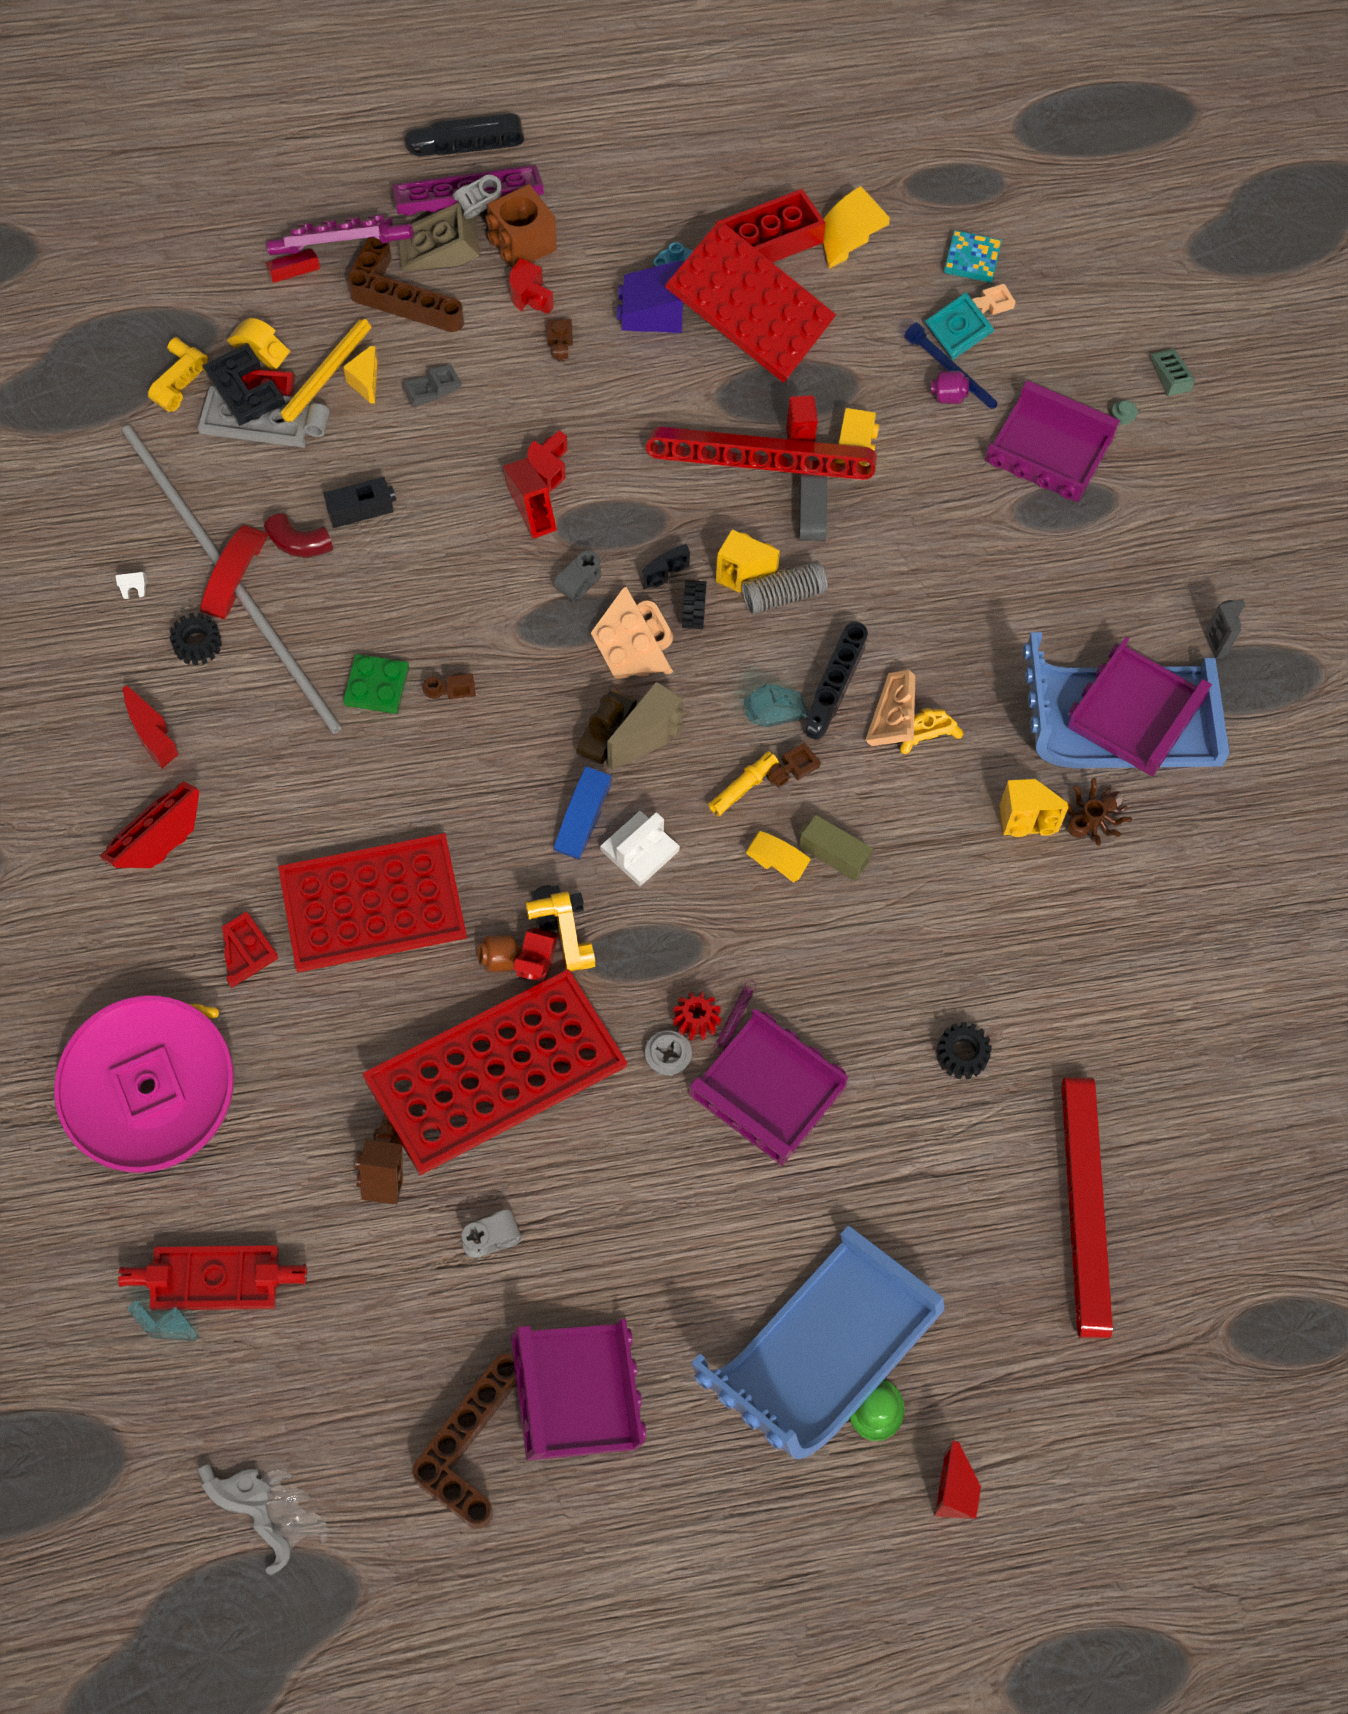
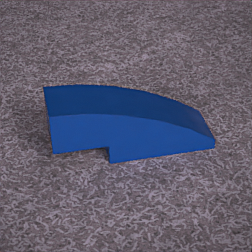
M585 766L566 811L554 845V851L580 860L601 815V807L612 786L611 775Z

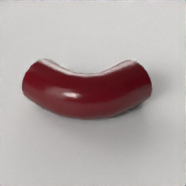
M284 513L275 514L264 523V528L271 541L279 550L290 556L309 558L333 551L330 536L324 526L311 531H299L292 526L288 516Z

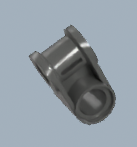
M589 550L581 552L557 575L553 584L554 588L573 602L580 601L586 592L601 578L599 555Z

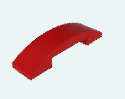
M243 525L233 535L211 574L201 602L200 612L223 620L226 619L236 600L234 593L253 556L259 555L268 537L267 532Z

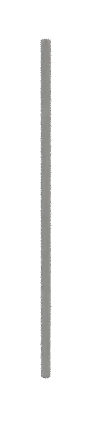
M130 425L124 426L122 432L216 566L221 554ZM239 583L235 591L236 596L330 731L336 734L342 727L242 584Z

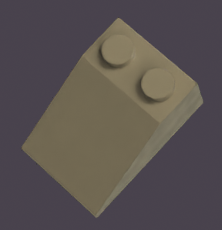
M459 202L412 223L413 238L399 240L401 269L403 271L460 266L480 257L476 217L466 219L463 215L464 210Z
M656 682L607 741L608 768L613 770L667 745L672 737L677 738L684 727L682 724L684 716L683 698Z

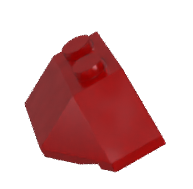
M182 781L176 786V789L168 791L155 800L119 832L108 844L106 850L101 853L100 858L115 868H153L155 865L160 864L169 852L185 842L187 836L194 831L199 790Z

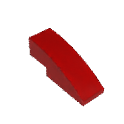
M126 685L122 688L124 701L134 730L150 757L163 769L179 755L174 742L166 735L168 729L164 718Z

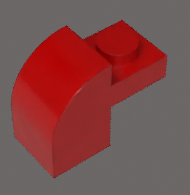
M520 258L509 275L512 303L521 311L528 304L533 309L540 310L549 315L554 308L553 291L542 287V268Z
M560 430L553 436H549L542 446L534 440L529 446L527 453L529 462L547 485L549 493L566 478L565 463L559 458L568 451L567 435Z
M534 927L527 930L522 952L515 959L513 970L517 971L516 976L544 982L549 974L559 934Z

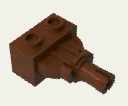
M385 1115L382 1125L374 1130L373 1140H366L363 1151L357 1152L355 1169L359 1171L356 1186L361 1187L362 1200L397 1205L403 1184L402 1144Z

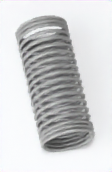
M818 560L808 562L802 566H795L793 569H785L780 571V573L776 572L762 578L744 581L742 584L745 604L753 615L763 612V610L767 611L768 608L772 609L786 603L790 604V601L794 603V601H799V599H807L808 596L811 598L812 595H820L828 590L827 577L822 564ZM790 576L793 580L794 589L790 580ZM781 578H782V580H783V582H784L785 591H784V588H783V585H782ZM777 581H778V583H779V585H780V590H781V593H782V596H783L784 603H783V601H782V599H781V595H780V591H779V588H778V585H777ZM768 583H769V585H770V587H771V592H772V595H773V598H774L775 605H774V603H773V601H772V597H771V593H770V591H769ZM773 583H774V585H775L776 593H777V596H778V598H779V603H778L777 598H776V594H775V591H774V588H773ZM764 585H765V588H766V591H767V594H768V598H769V601H770V605H769L768 600H767V596H766V593H765V590H764ZM760 588H761L762 593H763V597H764V600H765L766 608H765L764 603H763V599H762V596H761V593H760Z

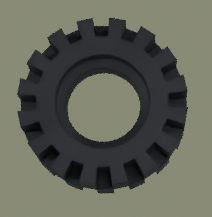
M685 580L682 628L703 629L707 581Z
M189 613L190 618L188 619L183 615L180 617L181 623L176 620L173 623L175 628L170 629V641L178 659L180 661L183 659L184 663L188 665L191 660L193 665H198L200 660H202L203 664H206V658L209 657L213 660L215 658L214 653L219 654V646L222 647L217 624L208 615L204 619L203 613H198L197 617L194 616V613ZM203 633L206 635V639L198 645H188L186 643V639L192 634Z
M962 1022L959 1027L957 1023L953 1024L951 1029L947 1028L943 1035H941L937 1046V1061H941L940 1067L942 1070L947 1068V1074L950 1076L953 1073L957 1074L956 1079H961L962 1075L966 1076V1079H971L973 1074L975 1077L978 1076L981 1070L985 1069L991 1056L992 1045H989V1036H983L985 1031L982 1028L979 1031L975 1030L977 1025L973 1023L971 1027H967V1022ZM961 1041L968 1042L973 1046L975 1056L969 1060H961L955 1056L953 1046Z

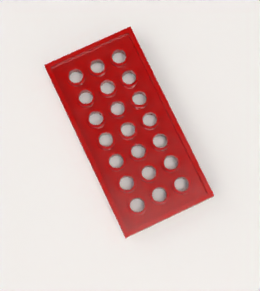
M568 969L362 1074L372 1095L390 1126L393 1127L394 1133L419 1176L626 1068L628 1062ZM553 1002H561L565 1005L566 1009L561 1013H556L550 1009V1005ZM533 1014L538 1016L541 1022L538 1025L531 1026L525 1022V1017ZM569 1025H575L580 1029V1034L569 1036L565 1033L564 1029ZM508 1027L514 1030L515 1035L510 1039H505L500 1036L499 1031L502 1028ZM543 1038H550L555 1042V1046L552 1049H543L539 1045V1041ZM483 1040L489 1044L490 1048L485 1052H479L474 1049L473 1045L475 1042ZM585 1048L591 1049L595 1053V1057L591 1060H584L580 1057L579 1052ZM518 1051H524L529 1054L530 1059L527 1062L520 1063L514 1059L513 1055ZM456 1053L460 1054L464 1061L459 1065H452L448 1062L447 1058L451 1054ZM557 1062H565L569 1065L570 1070L566 1073H558L553 1066ZM493 1064H498L504 1068V1072L499 1076H493L487 1069ZM426 1067H433L438 1071L436 1077L428 1079L422 1076L421 1071ZM532 1075H540L545 1082L543 1085L535 1087L528 1082V1078ZM471 1077L478 1081V1086L474 1089H466L463 1087L462 1081L465 1078ZM400 1080H406L411 1083L412 1087L407 1092H400L395 1088V1084ZM507 1088H513L519 1093V1096L514 1100H507L503 1097L502 1092ZM440 1091H447L452 1095V1099L447 1103H441L437 1101L435 1096ZM480 1102H489L493 1106V1110L490 1113L482 1114L476 1109V1106ZM415 1104H420L425 1107L426 1112L422 1116L416 1117L410 1114L409 1109ZM455 1115H461L465 1117L467 1123L463 1127L457 1128L450 1123V1119ZM428 1129H436L441 1136L436 1141H428L424 1138L423 1134Z

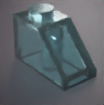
M764 684L743 700L748 719L756 725L769 728L808 717V711L800 692L772 684Z

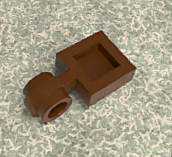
M572 319L547 320L548 346H553V359H558V362L568 359V346L573 345Z
M457 673L446 677L445 683L440 678L429 677L422 685L423 693L431 699H437L447 694L449 700L476 696L473 673Z
M804 742L782 756L781 760L785 766L782 767L781 764L773 766L767 773L769 776L768 780L772 785L781 787L789 781V773H792L798 781L818 769L821 762Z

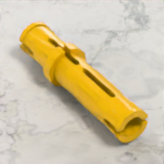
M767 751L752 766L748 765L745 767L744 773L708 803L712 813H716V816L720 817L754 785L762 783V779L773 766L779 764L774 754L771 755V752Z

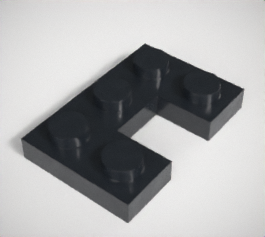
M248 343L202 365L208 379L239 426L285 404L282 394L272 379L251 390H248L240 377L261 368L260 361Z

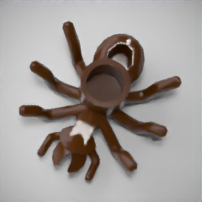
M1092 778L1089 793L1090 800L1086 803L1081 799L1079 787L1077 785L1073 786V790L1076 793V803L1083 809L1072 810V806L1068 803L1067 814L1072 817L1067 824V829L1070 835L1075 838H1085L1092 829L1091 840L1097 846H1100L1101 839L1097 835V827L1099 825L1106 836H1121V833L1116 829L1109 830L1103 819L1117 826L1123 822H1132V818L1121 817L1113 819L1110 817L1109 813L1121 814L1128 808L1125 805L1119 810L1117 809L1121 806L1124 796L1116 798L1120 791L1106 796L1111 791V788H1108L1101 795L1102 802L1095 799L1097 782L1095 778Z

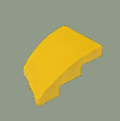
M861 186L840 200L824 217L826 226L823 248L826 252L827 267L830 269L847 260L850 251L869 241V235L889 225L890 217Z

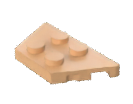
M627 587L623 588L591 632L613 676L616 679H623L634 675L638 677L649 676V673L657 672L672 673L673 670L630 591Z

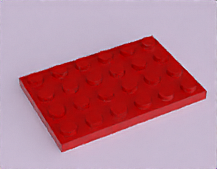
M721 220L716 223L665 285L666 289L783 383L836 316L833 311Z
M446 833L278 866L297 973L467 939Z

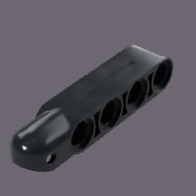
M510 113L436 122L430 127L409 130L405 135L404 141L406 149L411 154L420 157L516 147L523 143L524 134L520 117Z
M851 622L844 628L815 692L814 703L808 714L806 737L814 740L821 739L827 732L832 718H834L866 646L868 630L860 622ZM841 659H847L849 662H844ZM836 680V681H839L840 683L836 684V683H832L831 681ZM821 702H828L831 705H823Z

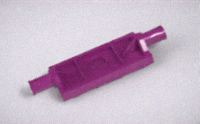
M383 214L370 215L365 220H360L359 217H350L341 223H336L335 219L326 220L317 226H313L312 222L298 224L297 228L290 229L291 233L284 236L283 239L269 240L267 242V250L269 255L299 253L305 245L376 237L382 243H389L391 241L412 239L414 232L411 223L393 225L392 217L383 218Z

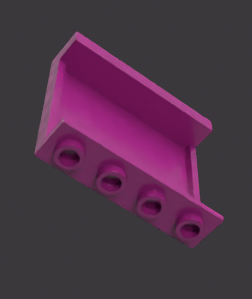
M1027 380L1022 388L1019 400L993 444L990 443L985 461L996 468L1004 469L1019 478H1024L1037 484L1041 488L1049 489L1066 499L1079 503L1116 435L1120 420Z
M1126 636L1120 645L1116 643L1108 656L1111 658L1109 662L1100 665L1095 674L1097 678L1093 684L1089 682L1081 694L1084 697L1081 702H1075L1067 714L1070 717L1067 728L1154 777L1205 701L1212 684L1202 679L1199 685L1196 686L1128 648L1127 645L1130 638Z
M755 1008L752 1011L751 1019L701 1079L697 1077L690 1085L689 1096L783 1166L846 1088L849 1077L846 1076V1072L835 1063L831 1065L823 1059L822 1054L812 1046L807 1047L800 1042L799 1037L790 1029L784 1030L777 1025L776 1020L767 1012L761 1013Z
M621 1319L617 1324L534 1331H531L530 1326L517 1327L510 1335L526 1461L634 1451L644 1444L646 1425L644 1421H641L639 1409L642 1405L640 1391L636 1390L637 1364L635 1359L631 1357L632 1332L630 1328H627L626 1319Z

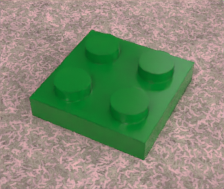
M355 654L343 700L344 706L398 714L409 672V662Z

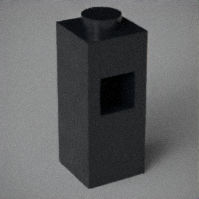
M384 477L323 493L333 528L394 512L392 502L396 501L393 487L387 486Z

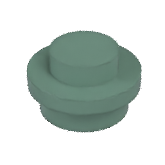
M1127 400L1116 402L1112 408L1113 418L1120 420L1119 424L1121 425L1131 423L1138 414L1136 405Z

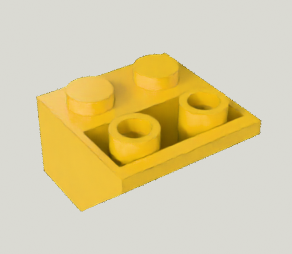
M732 529L717 555L716 583L736 592H742L744 581L762 578L768 574L771 575L778 572L780 550H777L771 544L759 542L746 533H739Z
M1036 779L1008 780L999 805L1003 835L1023 837L1027 834L1040 833V835L1048 836L1059 832L1068 810V803Z

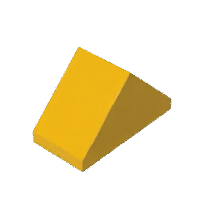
M375 346L368 347L343 366L346 383L369 403H375L378 360Z

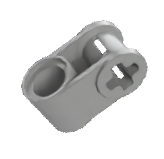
M486 175L469 185L461 187L453 194L454 200L458 201L464 210L463 215L466 219L475 217L487 209L488 203L501 198V183L496 176ZM486 187H493L496 191L488 194L484 189Z
M511 1210L499 1211L490 1217L470 1223L463 1229L461 1235L463 1251L471 1258H481L495 1251L510 1248L522 1240ZM476 1237L477 1240H480V1243L475 1244L471 1238Z

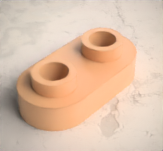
M651 601L640 602L637 606L644 619L647 615L652 614L651 619L645 621L656 641L660 635H664L661 641H657L661 650L668 648L673 641V633L661 611Z

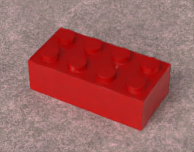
M803 188L721 220L773 263L824 243L826 222Z

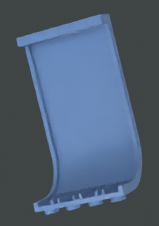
M1031 632L1028 643L1023 645V658L1027 660L1025 679L1030 687L1028 693V706L1032 708L1030 726L1031 732L1035 735L1038 755L1051 764L1068 768H1136L1067 728L1070 717L1067 714L1075 702L1080 703L1084 698L1081 694L1089 682L1092 684L1097 679L1095 674L1099 667L1066 668L1046 663L1045 659H1043L1044 651H1038L1042 640V632ZM1205 658L1201 666L1164 667L1196 686L1199 685L1202 679L1211 683L1212 686L1205 701L1160 767L1223 766L1229 756V747L1216 658Z
M849 1225L841 1233L842 1243L735 1359L716 1370H709L705 1357L701 1354L691 1362L696 1373L694 1378L706 1390L711 1388L718 1394V1399L728 1409L732 1410L735 1408L742 1414L741 1418L748 1426L754 1430L756 1428L760 1429L766 1434V1440L777 1450L782 1448L794 1459L808 1457L824 1446L945 1310L944 1300L940 1294Z

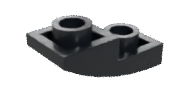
M687 544L671 549L650 562L642 570V588L660 587L668 582L669 572H679L689 567L690 551Z

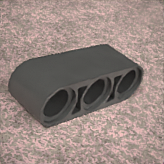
M801 474L799 540L825 541L827 529V476Z

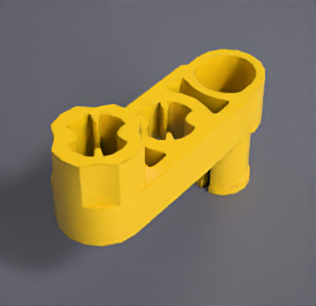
M177 337L169 342L167 348L169 352L180 359L159 377L148 391L149 399L167 412H174L180 407L183 399L180 391L203 370L202 365L208 363L207 355L195 347H189Z
M568 891L550 894V898L525 901L529 920L552 914L557 917L566 970L569 969L572 972L595 967V957L591 942L581 944L577 942Z

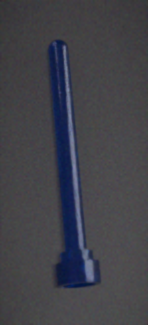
M918 322L912 324L907 329L904 338L910 344L920 345L948 371H962L965 377L969 378V390L990 409L997 407V401L927 338L925 329Z

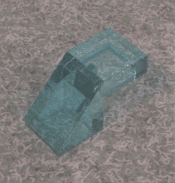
M137 1300L127 1307L151 1339L196 1341L199 1338L176 1307L156 1323Z

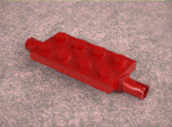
M277 1245L154 1247L153 1261L147 1267L119 1268L121 1276H118L119 1287L146 1286L147 1289H150L149 1308L152 1311L276 1309V1291L279 1284H306L307 1264L279 1265V1248Z

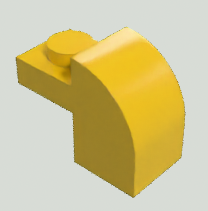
M248 318L241 322L226 340L235 349L248 343L255 355L272 371L279 367L290 352L273 335L276 331L275 329L255 318Z

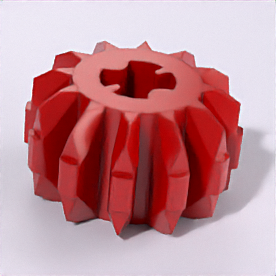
M690 991L688 993V1000L683 997L678 999L679 1006L673 1007V1014L676 1016L673 1018V1025L680 1026L679 1033L681 1035L689 1032V1040L692 1041L695 1035H699L700 1039L704 1041L706 1039V1032L711 1035L716 1033L715 1026L721 1024V1018L718 1016L721 1013V1007L714 1005L715 998L713 996L705 999V993L702 991L699 993V997H695L694 993ZM694 1013L701 1014L699 1019L693 1018Z

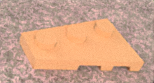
M910 670L888 673L865 740L871 746L914 740L915 675Z

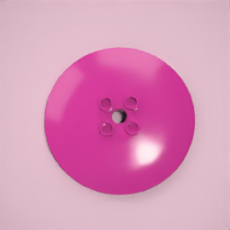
M138 996L118 1001L101 1009L85 1021L71 1037L61 1055L54 1083V1098L59 1120L69 1139L79 1150L97 1163L108 1168L130 1173H145L172 1167L190 1158L203 1148L224 1121L231 1104L234 1089L232 1057L226 1041L218 1028L209 1018L191 1005L162 996ZM147 1079H153L155 1081L154 1090L148 1094H143L140 1089L141 1084Z

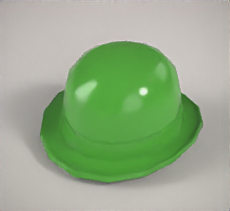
M883 1380L850 1417L853 1428L862 1437L871 1441L886 1440L894 1435L902 1425L905 1414L904 1400L899 1390L891 1382Z

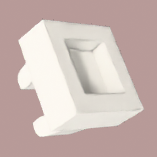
M145 572L116 575L117 586L120 587L124 599H130L129 591L131 588L138 590L139 597L145 596L146 584L148 583Z

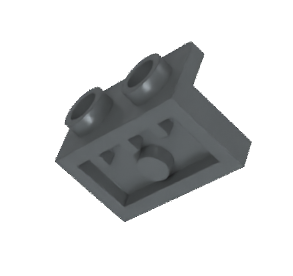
M1227 600L1222 602L1204 632L1216 660L1227 656L1241 631V622L1238 617L1245 606L1243 600Z

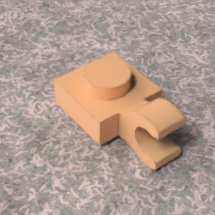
M1005 284L982 291L981 297L972 299L982 313L989 310L991 315L1013 309L1015 306V300Z

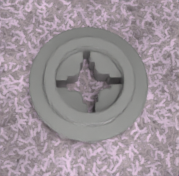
M662 1031L650 1038L645 1049V1058L649 1067L659 1075L665 1074L672 1077L679 1072L683 1073L684 1069L690 1064L692 1057L689 1041L675 1031ZM673 1044V1055L677 1057H670L664 1063V1054L660 1051H667Z

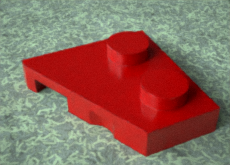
M247 911L222 926L227 965V982L230 988H233L279 959L277 953Z

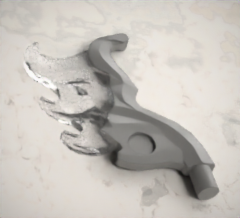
M210 1464L198 1469L203 1482L201 1486L213 1502L227 1511L248 1514L254 1518L253 1527L276 1553L274 1563L266 1568L268 1575L275 1574L287 1565L290 1560L291 1550L304 1537L312 1534L319 1535L321 1542L325 1544L328 1537L326 1522L316 1513L307 1512L299 1506L300 1499L309 1500L310 1496L303 1490L287 1488L281 1485L283 1479H291L293 1477L288 1472L274 1470L265 1474L259 1480L257 1479L259 1476L258 1469L243 1470L228 1479L219 1480L215 1478Z

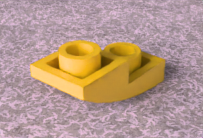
M762 831L756 834L745 852L765 869L773 866L793 883L799 880L811 860L804 853L785 841Z

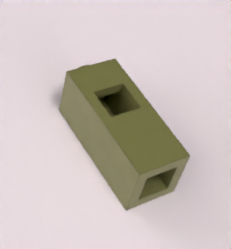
M815 815L811 822L806 821L798 833L801 837L799 848L854 881H857L871 860L872 847L818 815Z

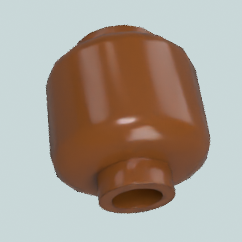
M488 935L478 945L479 965H483L488 972H510L514 968L515 959L522 952L521 946L516 944L511 935Z

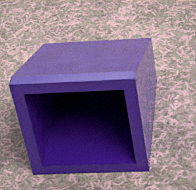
M684 260L624 275V285H619L618 300H623V305H618L617 320H622V331L682 333L683 302L666 289L665 285L681 267Z

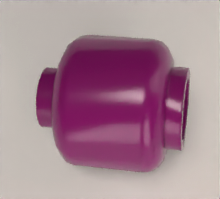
M940 371L937 379H932L931 393L936 395L937 401L941 404H961L964 398H968L969 378L965 377L962 371Z

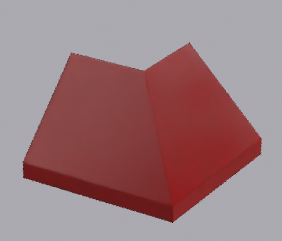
M952 1441L944 1453L934 1516L976 1519L981 1485L960 1443Z

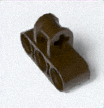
M611 689L607 695H603L596 713L591 714L589 718V725L578 743L576 753L602 765L608 757L607 741L634 710L637 700L614 689Z

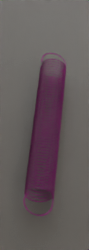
M750 987L746 989L747 991L741 997L739 995V1000L735 1003L736 1008H738L737 1010H741L740 1013L736 1015L739 1012L737 1011L731 1018L728 1017V1022L725 1023V1026L730 1024L733 1027L730 1030L731 1032L725 1037L727 1038L724 1041L725 1043L720 1048L723 1046L727 1047L738 1025L736 1020L740 1021L749 1001L746 999H751L754 991L751 989L748 992ZM729 1027L723 1034L720 1033V1036L722 1037L731 1027Z

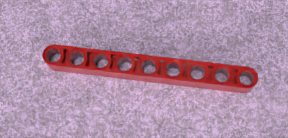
M671 427L654 428L646 444L647 453L656 459L859 480L871 478L875 473L877 454L868 447ZM655 440L662 441L664 445L656 444ZM679 443H687L690 447L684 448ZM705 446H713L716 450H708ZM731 448H737L741 452L735 453L731 451ZM756 451H764L767 455H759ZM788 453L792 455V458H785L782 454ZM808 456H815L819 460L812 461L808 459ZM833 459H842L844 463H836ZM866 461L870 463V465L863 466L859 462Z
M1063 1077L1061 1093L1077 1334L1079 1338H1111L1113 1322L1096 1085L1094 1078Z

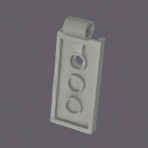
M210 386L198 430L200 434L305 448V434L313 437H322L324 435L330 410L326 406L315 404L311 400L294 422L284 421L276 423L278 419H284L281 416V411L293 398L283 396L284 405L239 426L214 386Z

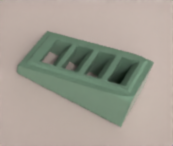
M1175 349L1151 354L1150 358L1167 396L1192 391L1195 383L1194 377ZM1171 358L1170 360H1165V361H1162V360H1161V359Z

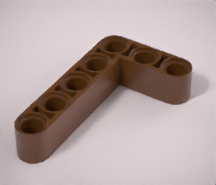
M369 237L347 277L352 301L445 331L456 332L462 329L464 326L463 306L459 300L384 277L383 275L392 258L390 243H382L376 237Z
M510 1353L501 1354L494 1359L415 1461L412 1469L414 1479L421 1489L474 1529H482L490 1524L493 1518L490 1502L451 1470L517 1385L515 1372L509 1377H502L498 1373L500 1367L505 1364L514 1366L513 1355ZM491 1389L496 1393L495 1398L488 1403L480 1401V1393L483 1390ZM470 1414L475 1416L476 1422L472 1427L463 1428L459 1425V1421L464 1415ZM446 1440H452L456 1443L455 1450L450 1454H443L439 1451L440 1445ZM425 1466L436 1468V1474L430 1480H423L419 1477L421 1469ZM451 1485H457L461 1488L460 1496L454 1500L444 1497L446 1488ZM481 1504L485 1506L487 1510L483 1518L474 1520L469 1516V1511L474 1505Z

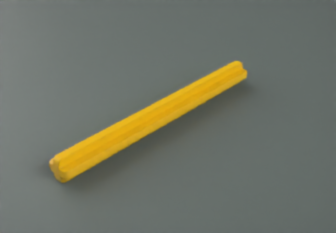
M360 319L285 406L281 411L284 421L294 422L369 333L371 325L367 319Z

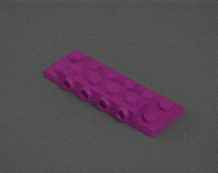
M537 165L392 185L397 213L403 215H414L419 211L437 212L441 208H447L458 202L453 198V194L458 189L486 175H494L500 180L501 197L528 184L532 186L538 195L544 194V188ZM486 187L484 191L488 194H492L496 191V189L493 187Z

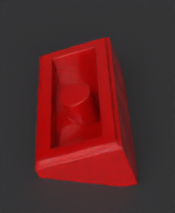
M313 249L265 262L273 283L320 269L318 257Z
M255 370L241 377L248 390L272 379L282 396L292 397L295 374L293 372Z

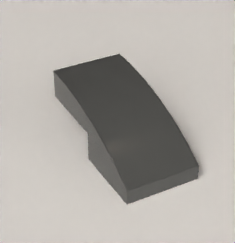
M452 365L428 369L426 377L404 381L402 388L412 407L446 396L460 388L462 383Z

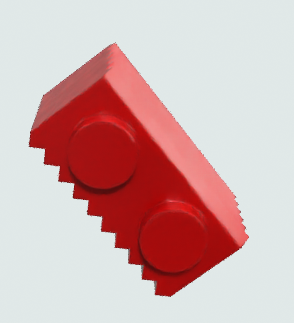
M812 395L791 397L789 399L786 423L787 439L815 442L818 426L815 397Z

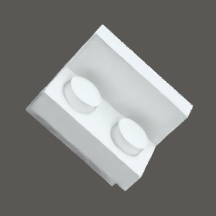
M641 811L636 813L600 846V851L639 886L643 885L680 849V846L664 832V819L658 813L648 818Z

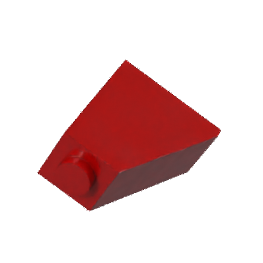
M524 458L504 465L503 470L507 488L532 539L557 531L548 487L529 460Z

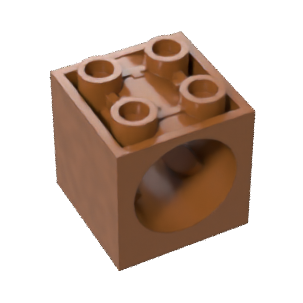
M530 184L487 204L488 240L493 247L496 246L499 249L503 261L509 263L512 268L520 258L533 262L557 250L555 216Z

